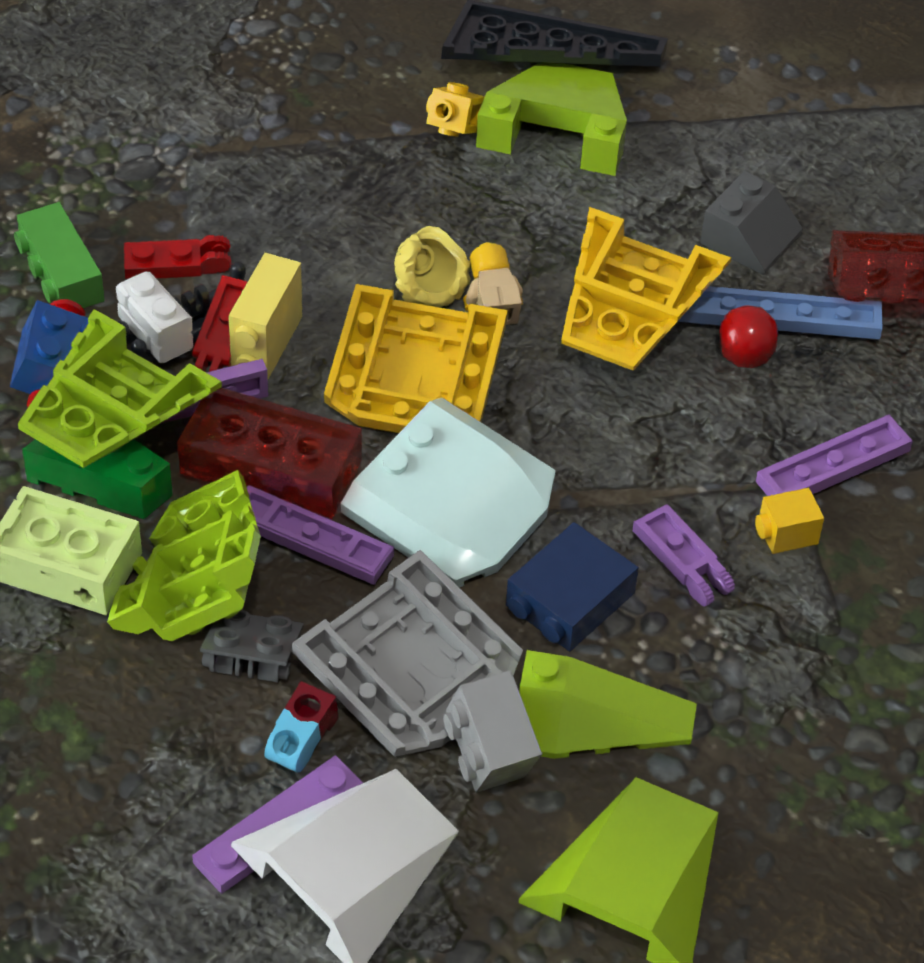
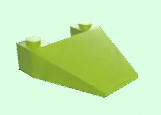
M542 62L487 91L477 117L476 148L511 155L524 121L584 134L580 169L616 176L624 151L627 119L613 73L564 63Z

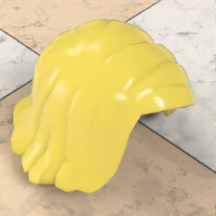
M424 227L417 233L412 234L410 238H406L398 247L394 261V272L397 277L395 285L403 293L402 298L405 302L440 308L443 306L447 307L455 299H460L465 288L470 284V261L467 259L463 249L439 227Z

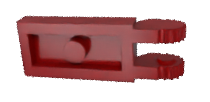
M207 235L202 240L125 242V279H130L145 271L151 272L155 278L202 276V274L225 273V271H229V268H231V258L228 256V252H230L229 239L223 235Z

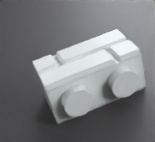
M145 271L116 286L117 300L119 301L117 303L119 318L128 324L129 329L138 339L145 341L147 349L151 350V354L159 363H165L193 348V334L191 333L193 331L192 317L151 272Z

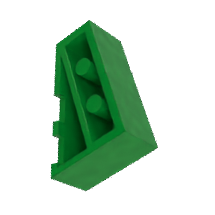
M36 439L22 449L28 482L39 485L43 481L61 487L62 493L74 496L77 492L95 498L98 505L141 519L147 518L173 496L170 463L135 439L84 468Z

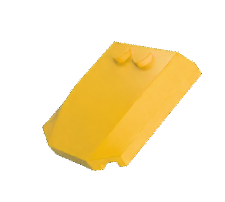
M356 284L325 387L324 403L358 426L400 433L429 401L438 398H444L482 423L507 323L508 310L469 304L468 312L394 300V290Z

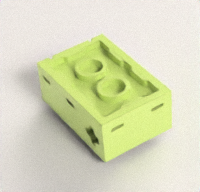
M23 486L16 496L17 500L14 499L0 522V582L107 616L112 607L116 592L121 585L125 584L133 570L134 562L142 554L139 521Z

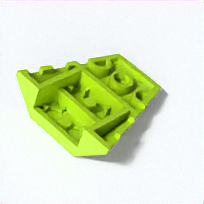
M94 309L88 317V325L84 331L78 332L72 341V349L64 361L60 360L54 368L53 378L49 384L42 386L18 422V429L84 468L113 453L138 436L222 387V381L190 363L176 376H173L128 350L126 327Z
M636 777L519 898V903L560 922L570 905L649 940L646 960L652 963H693L719 812Z

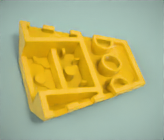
M589 207L586 230L582 239L581 254L576 268L572 296H570L561 344L634 371L731 262V257L695 245L689 258H683L625 237L623 218Z

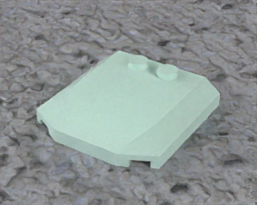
M438 398L429 401L352 482L341 502V513L387 544L393 546L408 558L421 550L460 588L464 586L465 580L480 574L487 577L497 573L544 521L548 514L555 470L444 398Z

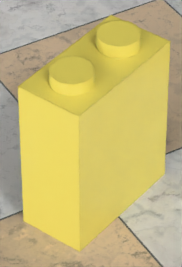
M268 253L263 254L229 314L231 366L263 359L267 368L268 379L270 378L302 319L301 262Z

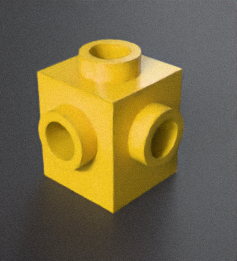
M448 82L447 87L433 88V92L429 96L426 105L428 113L426 124L439 127L438 132L448 136L458 137L460 133H476L477 117L485 96L468 92L469 86L455 82Z

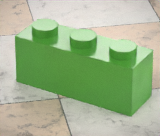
M60 202L17 215L19 231L14 232L16 245L21 254L27 253L28 264L34 278H41L42 290L48 303L60 299H69L86 308L105 301L102 274Z

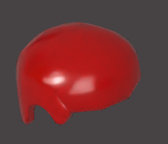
M744 305L731 309L724 316V320L721 321L719 335L722 354L737 367L755 368L766 364L775 353L778 342L777 324L775 319L762 307Z

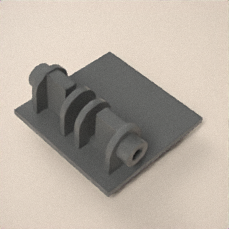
M240 610L229 619L222 618L213 623L200 648V652H203L202 666L209 667L210 672L232 675L235 663V676L240 677L246 659L249 660L248 678H254L257 663L259 662L257 679L279 683L280 679L288 680L291 670V663L288 660L292 654V644L299 638L304 623L291 621L284 616L263 617L250 615L247 611Z

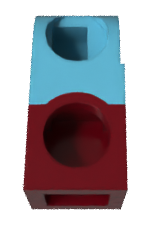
M300 681L276 721V726L265 747V758L295 772H301L309 762L316 745L325 731H331L339 718L336 696ZM309 698L316 700L320 705L309 701Z

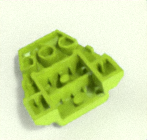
M238 470L170 502L149 537V540L155 546L147 561L143 556L137 557L132 567L139 575L134 582L128 585H121L114 596L107 623L114 630L141 634L152 628L163 640L174 641L187 634L194 635L205 626L222 618L229 619L243 609L261 536L244 477Z

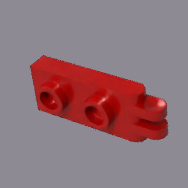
M222 275L192 352V356L197 358L195 366L206 372L209 362H212L209 372L223 369L224 366L231 367L229 314L245 288L247 281Z

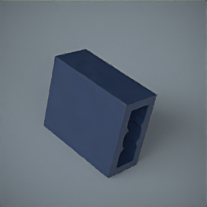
M573 522L508 579L506 606L509 607L516 617L525 619L539 629L550 642L558 643L571 652L635 594L639 567Z

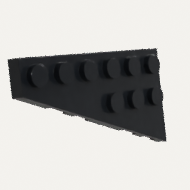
M467 0L442 46L441 59L660 67L666 52L668 38Z

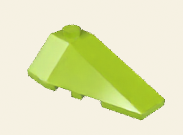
M527 650L519 693L542 752L541 757L552 759L569 757L570 752L594 750L595 754L610 753V748L632 745L638 749L691 744L697 703L572 657Z

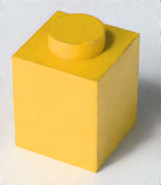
M809 487L763 497L760 514L755 518L757 533L761 539L766 540L772 554L819 544L824 516Z

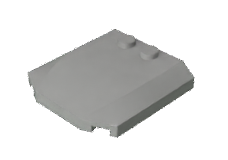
M419 550L391 570L387 582L331 623L324 619L295 640L292 644L291 652L396 757L439 748L451 739L447 734L443 717L444 714H447L446 709L459 686L511 670L514 675L523 649L433 561Z

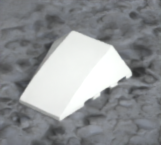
M394 769L232 842L231 847L261 878L274 870L330 928L326 946L343 963H368L376 949L381 946L390 933L392 926L413 900L415 893L424 880L429 877L452 844L459 831L397 769Z

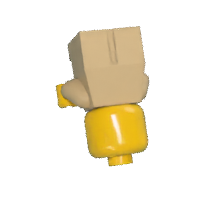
M483 243L476 247L469 257L474 280L471 282L467 294L463 297L465 311H468L469 304L508 310L506 325L518 324L520 309L523 304L522 286L510 271L506 250L499 244Z

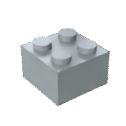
M508 670L459 686L446 709L447 714H444L443 718L449 738L457 740L462 753L458 761L465 781H472L474 790L477 793L526 777L541 757L542 752L512 671Z

